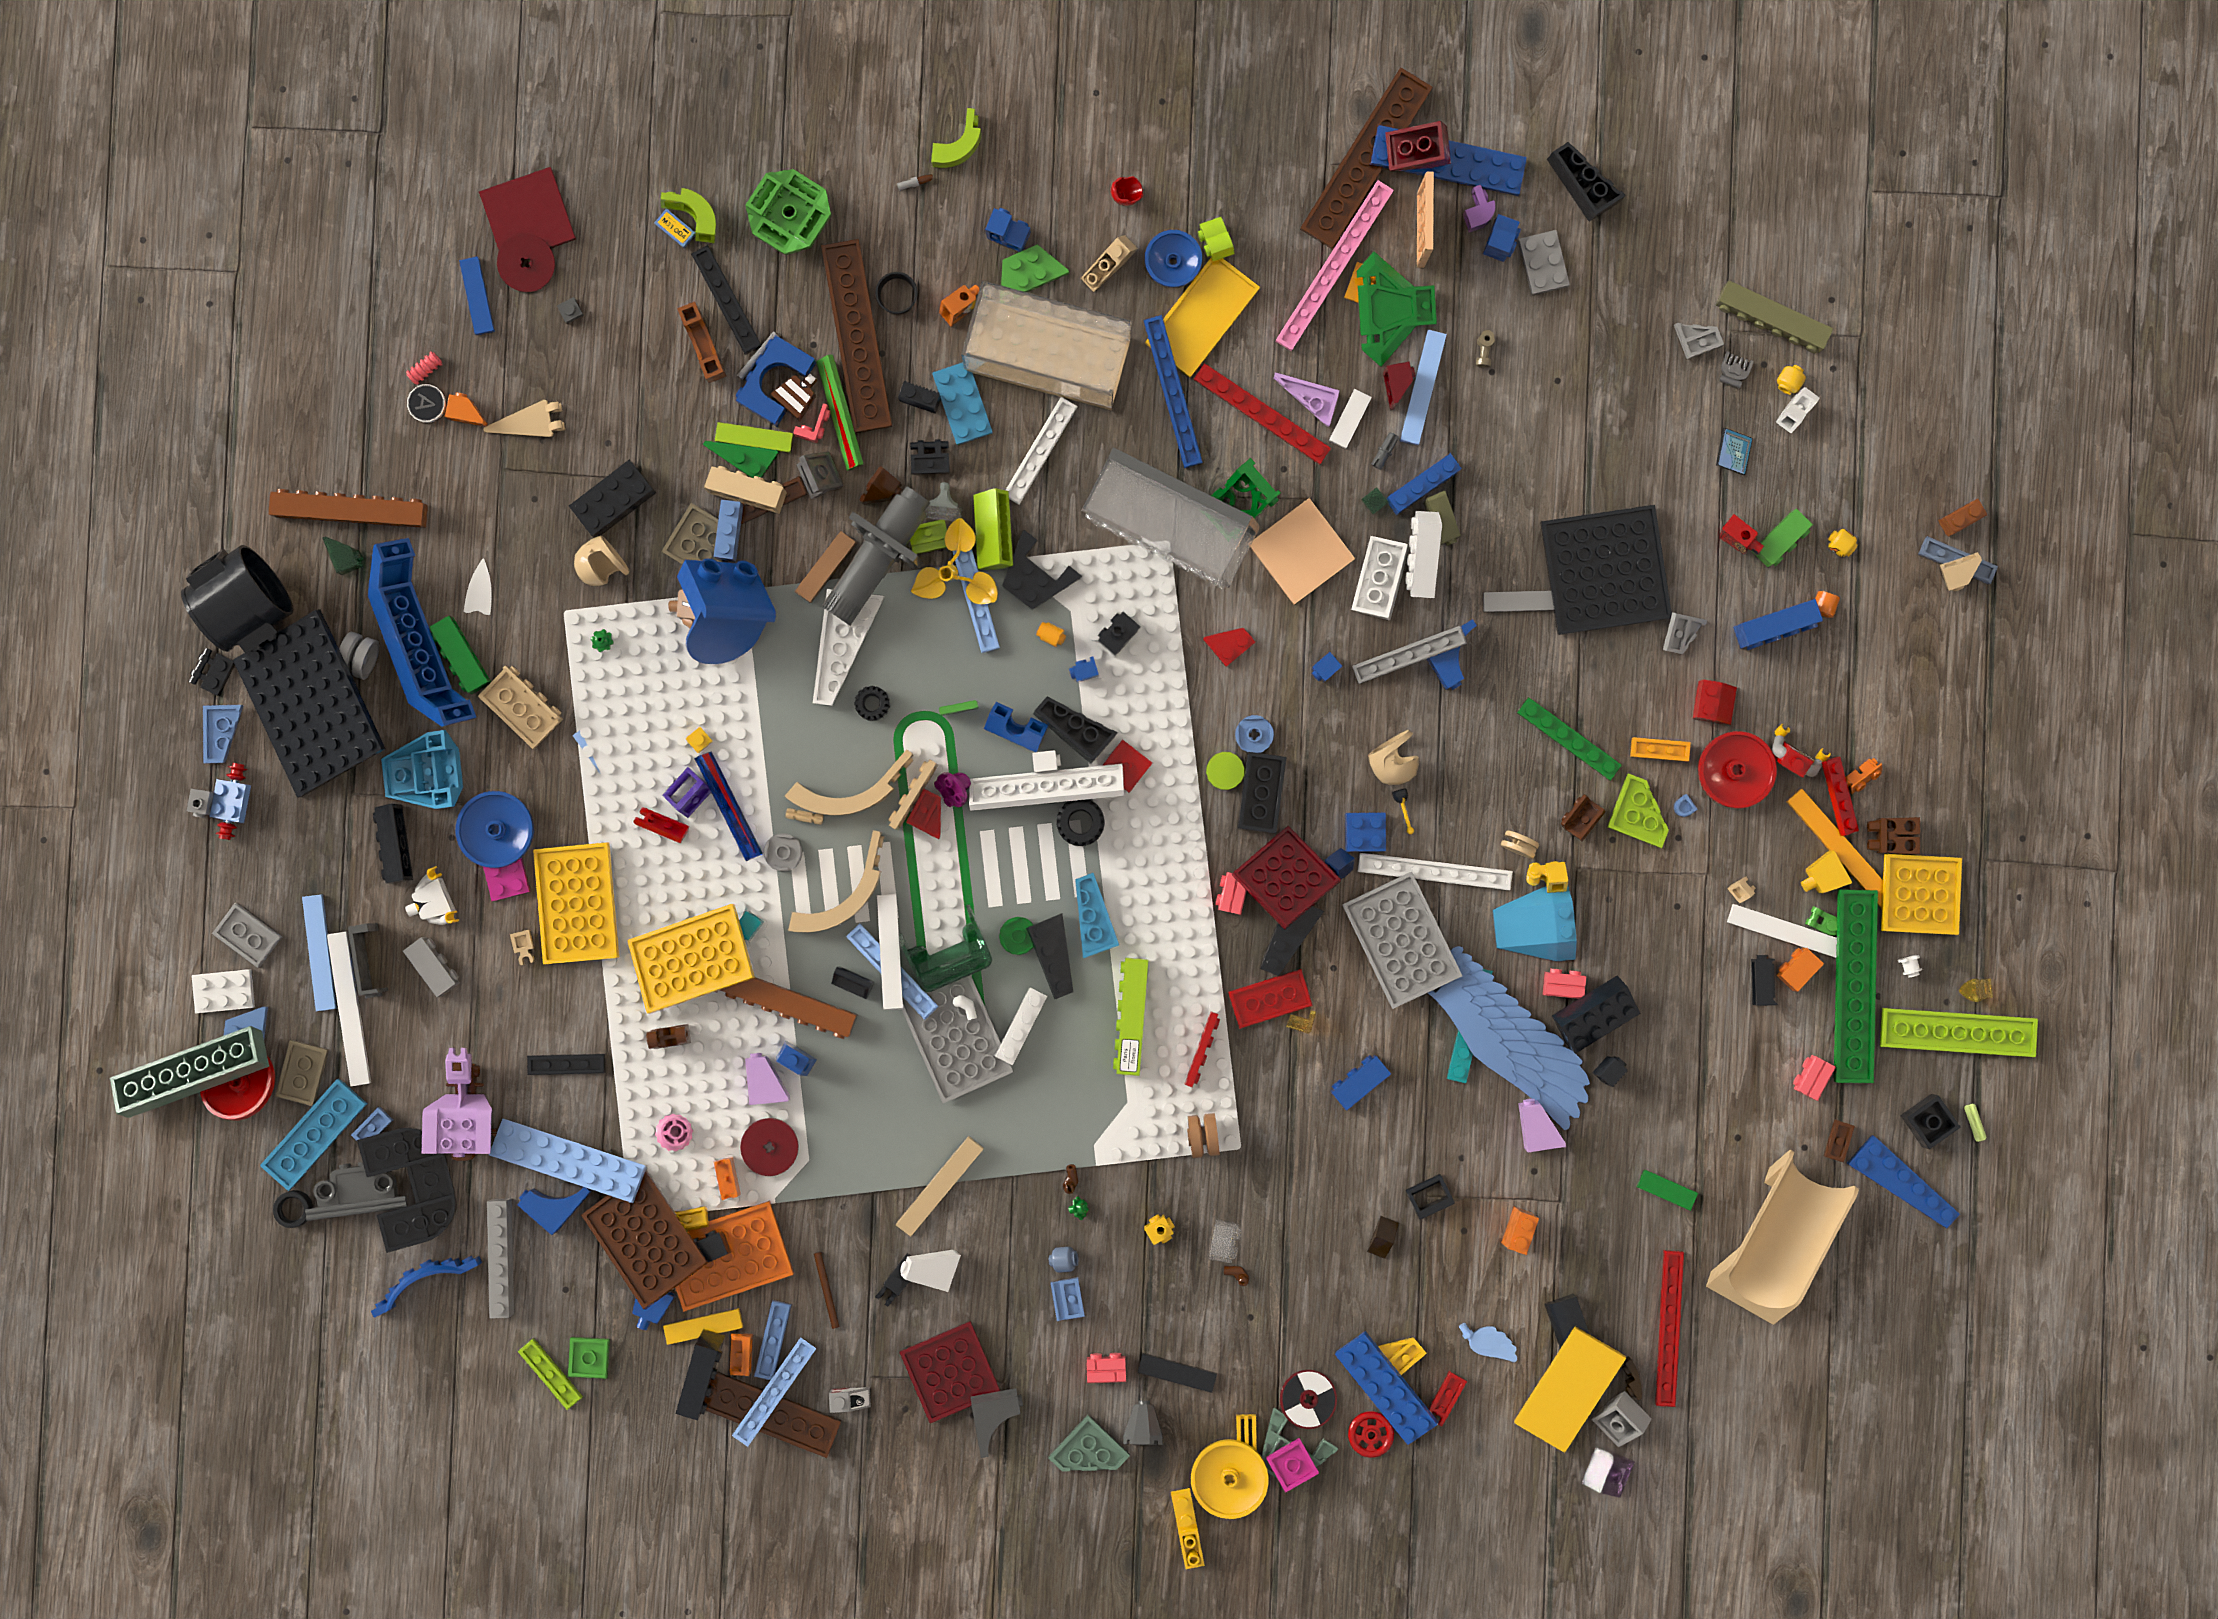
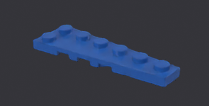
M1873 1135L1847 1162L1849 1166L1945 1228H1948L1960 1215Z

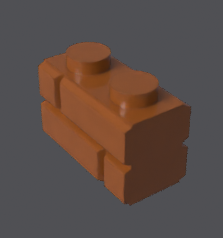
M1975 499L1938 521L1945 534L1949 537L1987 516V513L1979 499Z

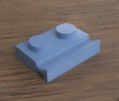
M1078 1277L1050 1282L1057 1321L1085 1317Z

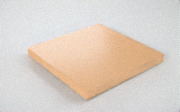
M1434 172L1425 173L1417 192L1418 268L1425 267L1433 251Z
M1310 498L1248 543L1249 547L1293 605L1355 560L1354 556Z

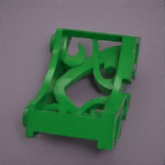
M1250 458L1227 480L1224 489L1220 487L1211 496L1226 503L1224 498L1228 497L1230 499L1229 505L1234 507L1236 496L1232 488L1240 492L1251 490V509L1240 511L1256 519L1268 506L1273 507L1279 501L1277 497L1281 492L1279 490L1275 491L1256 470L1254 467L1256 463ZM1241 481L1245 483V486L1249 484V487H1243ZM1200 510L1227 539L1228 543L1233 539L1236 542L1244 535L1242 530L1238 528L1229 533L1222 525V520H1218L1216 517Z

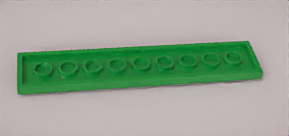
M1838 890L1834 1066L1836 1067L1834 1070V1082L1874 1083L1878 890Z

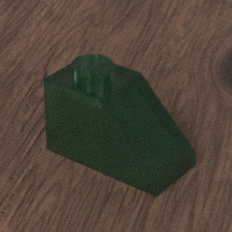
M323 537L337 574L344 575L363 567L361 562L363 557L359 550L329 537Z

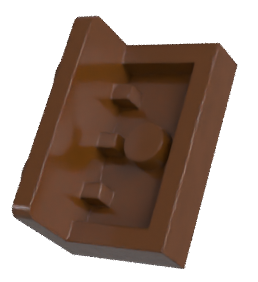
M1585 794L1575 801L1574 807L1563 816L1561 822L1564 830L1581 842L1606 813L1603 808L1591 801Z

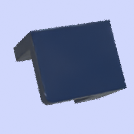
M1339 848L1325 859V863L1341 880L1353 871L1355 858L1342 848Z

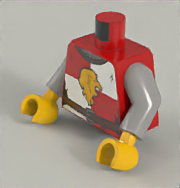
M1781 724L1774 731L1776 737L1772 746V752L1775 759L1782 766L1802 778L1804 775L1809 777L1816 776L1822 767L1821 762L1828 760L1831 753L1828 755L1823 754L1822 748L1814 760L1784 741V737L1790 732L1789 727L1784 730L1783 724Z

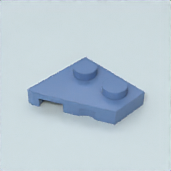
M261 1007L226 1020L224 1035L252 1026L261 1030L264 1038L268 1007Z

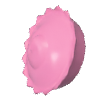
M680 1114L665 1116L664 1119L659 1120V1124L656 1126L657 1131L655 1135L657 1136V1142L668 1151L673 1150L676 1152L679 1149L683 1150L692 1139L693 1130L691 1123Z

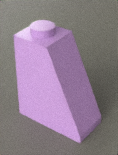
M762 1053L750 1054V1057L745 1059L749 1105L789 1101L790 1095L768 1056H762Z
M1525 1099L1523 1103H1518L1524 1148L1527 1152L1566 1147L1565 1141L1537 1100Z

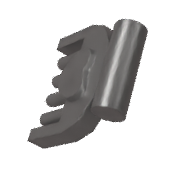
M1727 351L1721 364L1723 374L1719 381L1740 389L1742 385L1740 380L1746 379L1749 375L1754 361L1751 360L1745 371L1748 359L1745 360L1741 369L1743 358L1741 357L1737 364L1739 357L1735 356L1733 364L1730 365L1734 354H1731L1726 364L1730 354Z

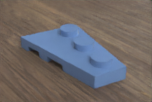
M244 705L203 706V763L226 762Z

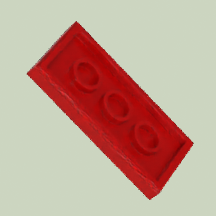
M1301 969L1228 992L1239 1029L1313 1006Z

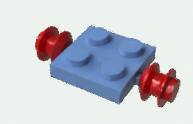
M238 763L228 766L231 769V773L226 774L230 779L234 780L230 782L216 779L210 817L223 819L224 821L217 824L220 827V832L215 834H219L220 839L231 840V837H235L232 834V830L237 829V827L231 824L232 821L244 823L251 785L239 783L238 780L246 779L243 776V771L248 769L244 768V764Z

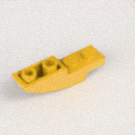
M1190 1488L1172 1491L1171 1497L1185 1569L1205 1566Z

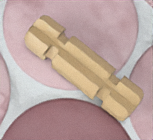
M788 808L786 811V818L794 820L795 818L798 821L814 822V824L820 825L823 823L824 815L813 814L812 812L801 810L796 811V809Z

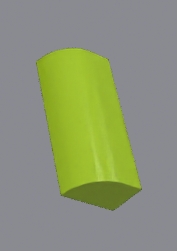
M994 488L973 495L978 569L997 570L1013 566L1009 491Z

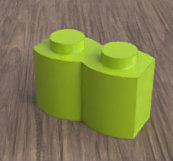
M1221 217L1199 224L1200 231H1198L1200 241H1204L1206 244L1204 250L1207 257L1210 256L1212 261H1216L1234 254L1231 238Z

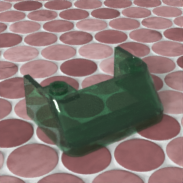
M970 904L966 905L971 923L965 925L962 930L965 941L929 955L927 949L923 946H915L909 949L903 934H898L901 948L923 991H935L984 970L991 965V953Z

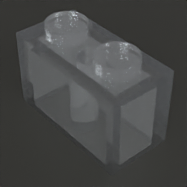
M1215 1219L1208 1254L1209 1259L1232 1264V1259H1236L1238 1251L1235 1243L1236 1240H1240L1241 1228H1238V1223Z

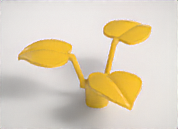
M962 518L956 519L949 526L945 535L947 549L950 551L957 550L956 554L948 561V565L942 566L939 570L933 567L923 568L918 573L911 592L922 598H938L946 591L944 581L956 579L970 582L966 587V594L973 603L987 604L996 602L998 590L994 579L989 574L976 572L973 579L958 576V570L953 565V562L960 554V550L968 552L974 547L976 542L973 529Z

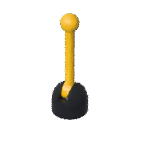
M1403 788L1393 791V799L1402 806L1407 824L1406 831L1411 835L1414 833V829L1411 827L1405 806V801L1408 798L1407 789Z

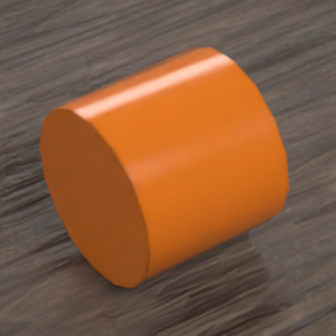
M1818 591L1815 599L1821 616L1834 618L1840 597L1828 592Z

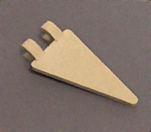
M542 400L484 427V431L497 434L552 437L553 431L566 430L564 422L561 420L551 422L550 413L562 412V405L559 402L548 404L547 400Z

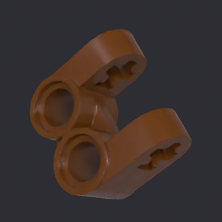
M689 1024L653 1029L646 1034L649 1049L691 1043Z

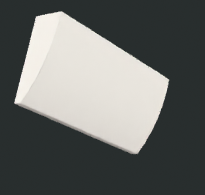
M1374 536L1370 537L1351 610L1386 620L1391 619L1409 551L1408 544Z

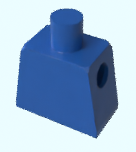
M785 1041L776 1056L778 1063L800 1076H808L817 1061L816 1058L788 1041Z
M667 1293L646 1310L635 1299L632 1313L640 1317L636 1326L642 1330H647L650 1322L658 1324L677 1294Z

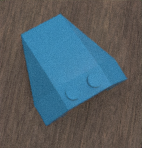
M446 730L427 732L381 759L385 797L434 809L455 806L463 789L459 748Z
M1544 886L1493 909L1497 948L1552 961L1576 959L1577 938L1573 901L1568 886L1566 892L1547 893V888Z

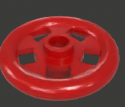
M1375 1411L1363 1412L1356 1416L1349 1426V1443L1354 1451L1361 1456L1368 1458L1379 1457L1385 1454L1392 1446L1394 1428L1383 1414ZM1368 1419H1375L1376 1425H1367ZM1358 1426L1364 1427L1361 1435L1356 1433ZM1385 1427L1387 1434L1381 1436L1379 1428ZM1374 1432L1375 1436L1373 1438H1369L1368 1433ZM1361 1440H1364V1442L1369 1445L1366 1448H1363L1359 1445V1443L1361 1442ZM1380 1440L1383 1445L1378 1449H1375L1373 1444H1376Z

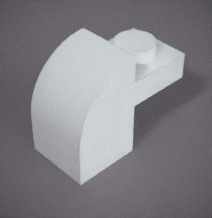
M1804 387L1789 402L1776 423L1792 433L1820 398Z

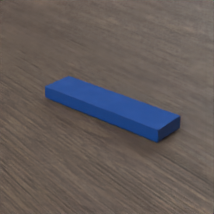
M477 256L459 260L474 333L477 336L495 332L480 259Z

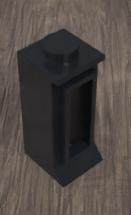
M1757 955V959H1751L1752 1005H1778L1773 1000L1775 998V974L1772 961H1775V959L1769 958V955Z

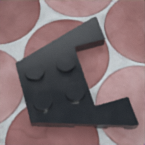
M1023 530L1013 555V566L1009 567L1002 586L1033 610L1080 580L1082 575L1068 566L1057 580L1053 579L1026 557L1038 540Z

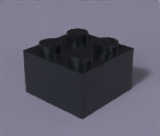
M1930 1094L1900 1115L1920 1145L1926 1149H1931L1961 1128L1939 1095Z

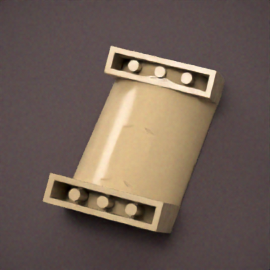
M1789 1150L1769 1167L1764 1183L1772 1188L1740 1247L1711 1271L1706 1285L1711 1290L1773 1325L1802 1302L1859 1191V1188L1855 1186L1830 1188L1807 1179L1794 1165L1793 1155L1795 1152Z

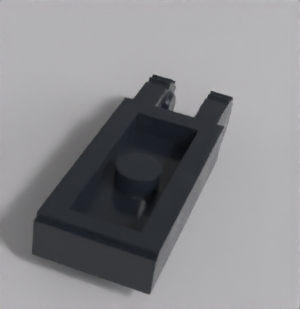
M908 1253L875 1296L879 1300L887 1288L894 1292L885 1301L884 1305L887 1307L910 1282L901 1276L900 1271L902 1263L906 1262L908 1256H911Z

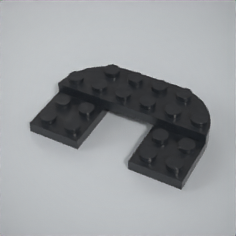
M399 1128L357 1140L366 1177L407 1167L416 1204L377 1215L386 1253L424 1243L439 1236L451 1223L456 1209V1195L445 1153L422 1154V1130L417 1128Z

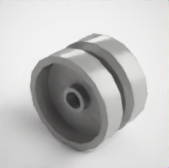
M351 631L343 639L339 650L350 673L352 672L354 677L365 680L375 666L380 645L377 640L369 637L363 640L362 635Z

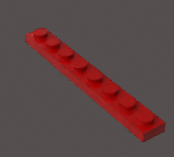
M1204 363L1195 376V382L1320 465L1331 448L1207 364Z

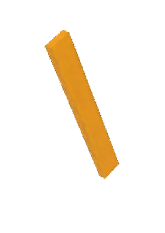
M1803 789L1797 791L1786 802L1827 849L1836 852L1843 867L1864 890H1878V906L1882 910L1883 880L1851 843L1844 836H1840L1839 830Z

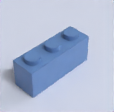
M721 500L714 549V558L717 560L736 562L743 504L741 502Z

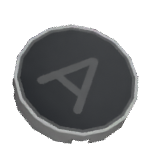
M422 384L410 392L407 399V407L410 414L416 420L423 423H432L443 416L446 410V399L437 387L430 384Z

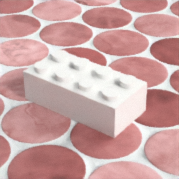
M1416 511L1415 517L1411 519L1413 536L1409 538L1411 554H1408L1407 558L1409 572H1406L1405 583L1407 584V590H1410L1411 597L1434 598L1442 522L1439 512Z

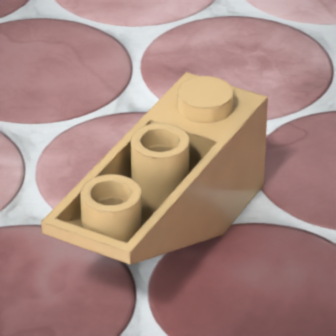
M1125 235L1117 237L1081 279L1095 292L1128 261L1138 248Z

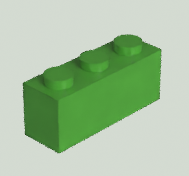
M1797 508L1794 509L1760 542L1764 545V548L1756 556L1767 567L1778 565L1784 559L1782 555L1786 551L1788 553L1797 546L1795 542L1799 538L1804 539L1811 532L1809 528L1813 524Z

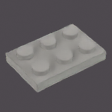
M1556 230L1518 240L1531 295L1569 287L1570 284Z

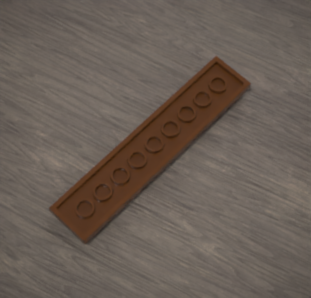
M1400 67L1302 224L1301 231L1327 247L1334 248L1383 167L1370 164L1377 127L1381 125L1399 130L1408 128L1431 92L1432 86Z
M859 239L821 245L854 432L860 433L892 427Z

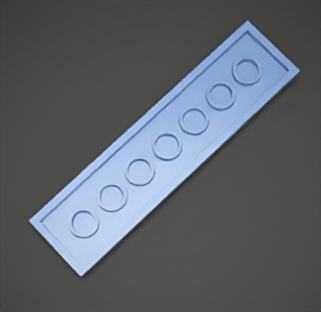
M506 1119L501 1121L491 1147V1154H489L492 1157L630 1203H634L647 1167Z

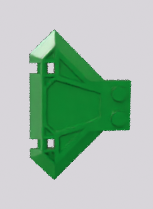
M1373 251L1357 270V278L1363 277V285L1358 286L1361 336L1367 335V343L1361 344V349L1382 367L1416 326L1437 324L1435 286L1414 287ZM1375 276V284L1371 285V277ZM1378 334L1379 342L1375 343L1374 335Z

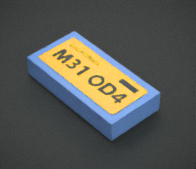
M665 209L654 222L656 226L683 248L695 237V232L668 209Z

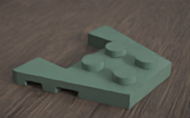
M1276 1407L1272 1410L1261 1455L1268 1473L1275 1478L1277 1477L1266 1456L1291 1443L1290 1440L1279 1434L1286 1424L1287 1418ZM1323 1438L1313 1455L1309 1452L1308 1454L1317 1467L1326 1461L1330 1455L1337 1452L1338 1447Z

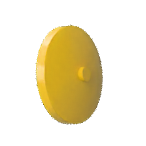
M1227 1439L1208 1445L1197 1456L1192 1467L1191 1486L1196 1500L1206 1511L1220 1518L1236 1519L1250 1514L1262 1503L1268 1489V1470L1263 1458L1253 1447L1242 1441Z

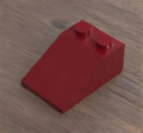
M1442 121L1385 132L1389 171L1433 168L1451 164L1447 126Z

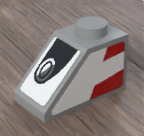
M870 1387L831 1389L829 1392L830 1413L851 1412L871 1407Z

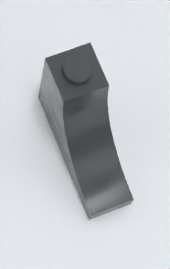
M1016 1388L971 1396L981 1458L989 1457V1441L995 1429L1006 1419L1021 1414L1020 1407L1023 1406L1022 1395H1017Z

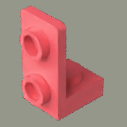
M823 403L814 432H812V428L801 425V428L795 426L793 432L795 437L818 443V440L822 439L824 435V421H828L831 411L828 410V405Z

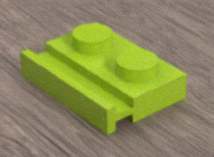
M945 519L920 524L910 539L912 551L915 554L947 548L945 545V535L947 532Z

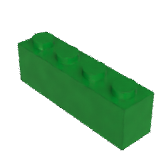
M447 616L429 627L432 631L431 635L434 642L439 643L442 648L439 650L445 660H449L451 664L449 668L454 676L457 675L461 681L459 685L464 692L474 694L491 683L490 678L454 617Z

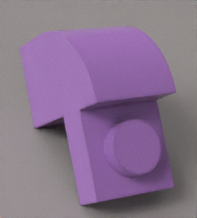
M1481 185L1473 187L1471 191L1476 207L1467 209L1463 213L1469 233L1485 227L1495 212V201L1487 202V192L1485 189L1482 190Z

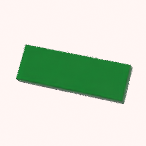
M1645 1169L1636 1186L1690 1211L1698 1195L1695 1191Z

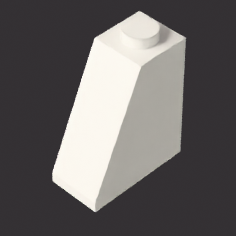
M955 1250L908 1256L906 1262L902 1263L901 1276L905 1280L948 1292L961 1255Z

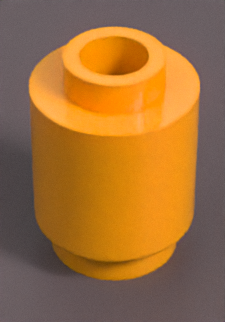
M1042 622L1036 636L1040 637V640L1054 647L1062 645L1066 638L1065 630L1049 622Z

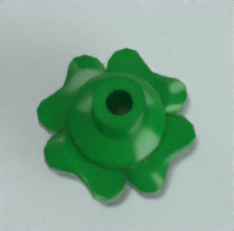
M605 629L595 631L593 633L594 636L590 638L592 648L597 649L598 652L610 650V645L614 644L612 633L607 632Z
M1077 1196L1076 1199H1073V1206H1069L1068 1211L1070 1214L1074 1213V1216L1079 1218V1220H1083L1089 1210L1088 1203Z

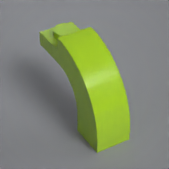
M967 108L965 131L959 140L951 144L933 143L931 160L933 167L948 168L957 166L968 160L976 151L982 133L981 128H975L978 127L979 115H976L975 109Z
M685 188L681 189V195L674 192H661V208L684 211L694 218L696 222L695 241L715 243V215L710 204L701 195Z

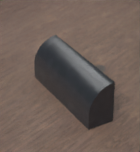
M1574 1294L1544 1304L1560 1349L1575 1326L1589 1334L1579 1302Z

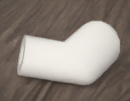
M959 995L953 999L955 1007L966 1010L968 1020L977 1018L974 1002L964 995Z

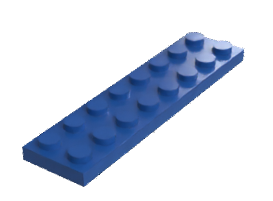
M1381 125L1377 127L1371 165L1389 168L1385 132L1399 129ZM1449 140L1451 164L1433 168L1399 170L1425 176L1426 172H1434V178L1473 187L1481 185L1482 189L1518 196L1527 157Z

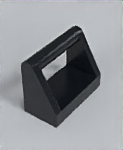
M838 966L834 971L831 984L867 999L875 981Z
M1441 1174L1405 1190L1420 1220L1455 1204ZM1440 1182L1446 1196L1418 1208L1412 1195Z

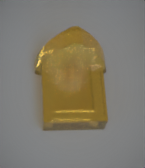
M1991 978L1971 979L1961 986L1959 992L1965 998L1974 1002L1993 998Z
M1311 1010L1308 1019L1291 1014L1286 1027L1309 1034L1312 1031L1316 1011Z

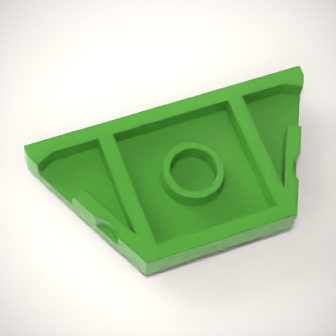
M1037 244L1003 259L1001 300L1008 301L1061 278L1069 274V271Z

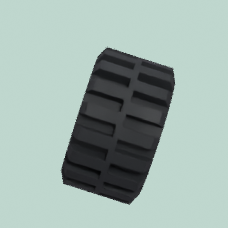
M1085 799L1066 802L1059 810L1056 825L1060 836L1066 842L1074 846H1087L1099 839L1104 830L1105 820L1100 807L1093 801ZM1085 811L1091 816L1092 826L1089 831L1078 834L1070 828L1069 819L1074 812Z

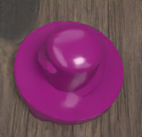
M941 773L934 782V786L944 798V803L948 807H962L966 804L968 799L966 790L971 785L969 777L964 773Z

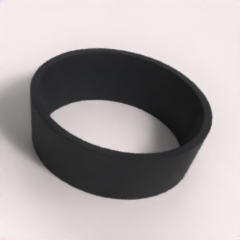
M891 272L879 280L876 286V299L879 305L887 312L903 314L914 306L917 299V286L909 275L902 272ZM892 279H903L909 282L914 289V301L903 311H890L882 304L881 290Z

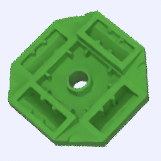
M794 169L766 173L745 205L752 234L784 255L811 248L831 217L826 189ZM788 210L795 211L791 217L785 216V213Z

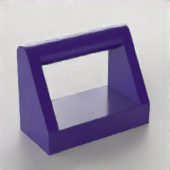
M687 767L662 796L678 812L689 818L713 789L693 770ZM691 775L697 782L678 803L675 802L671 796Z

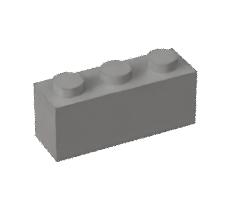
M421 937L403 950V952L434 995L442 997L460 984L458 981L459 976L453 969L450 970L446 963L448 961L444 955L436 951V944L433 940Z

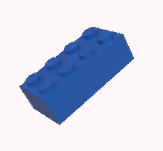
M1816 599L1741 623L1733 628L1740 649L1746 647L1747 650L1763 645L1762 641L1768 644L1782 639L1781 635H1783V638L1800 633L1799 629L1804 632L1818 627L1817 623L1823 621Z

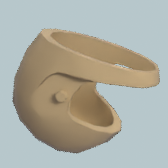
M603 536L589 540L575 554L574 568L576 573L585 584L590 586L608 584L609 575L616 571H621L624 575H628L630 572L622 557Z
M1406 730L1394 736L1369 753L1368 757L1371 768L1382 783L1401 785L1416 776L1419 757H1401L1397 750L1400 745L1413 735L1411 731Z

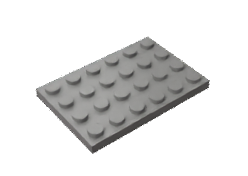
M1412 872L1342 904L1392 1009L1462 977Z
M967 966L921 986L927 995L939 1006L926 1020L902 997L903 1009L901 1010L942 1103L1014 1072L1010 1064L995 1057L1001 1042ZM959 995H964L974 1002L977 1018L968 1020L966 1010L955 1007L953 999Z

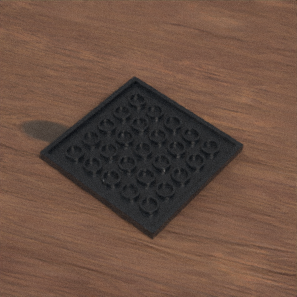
M1655 505L1540 522L1558 635L1671 619L1672 611Z

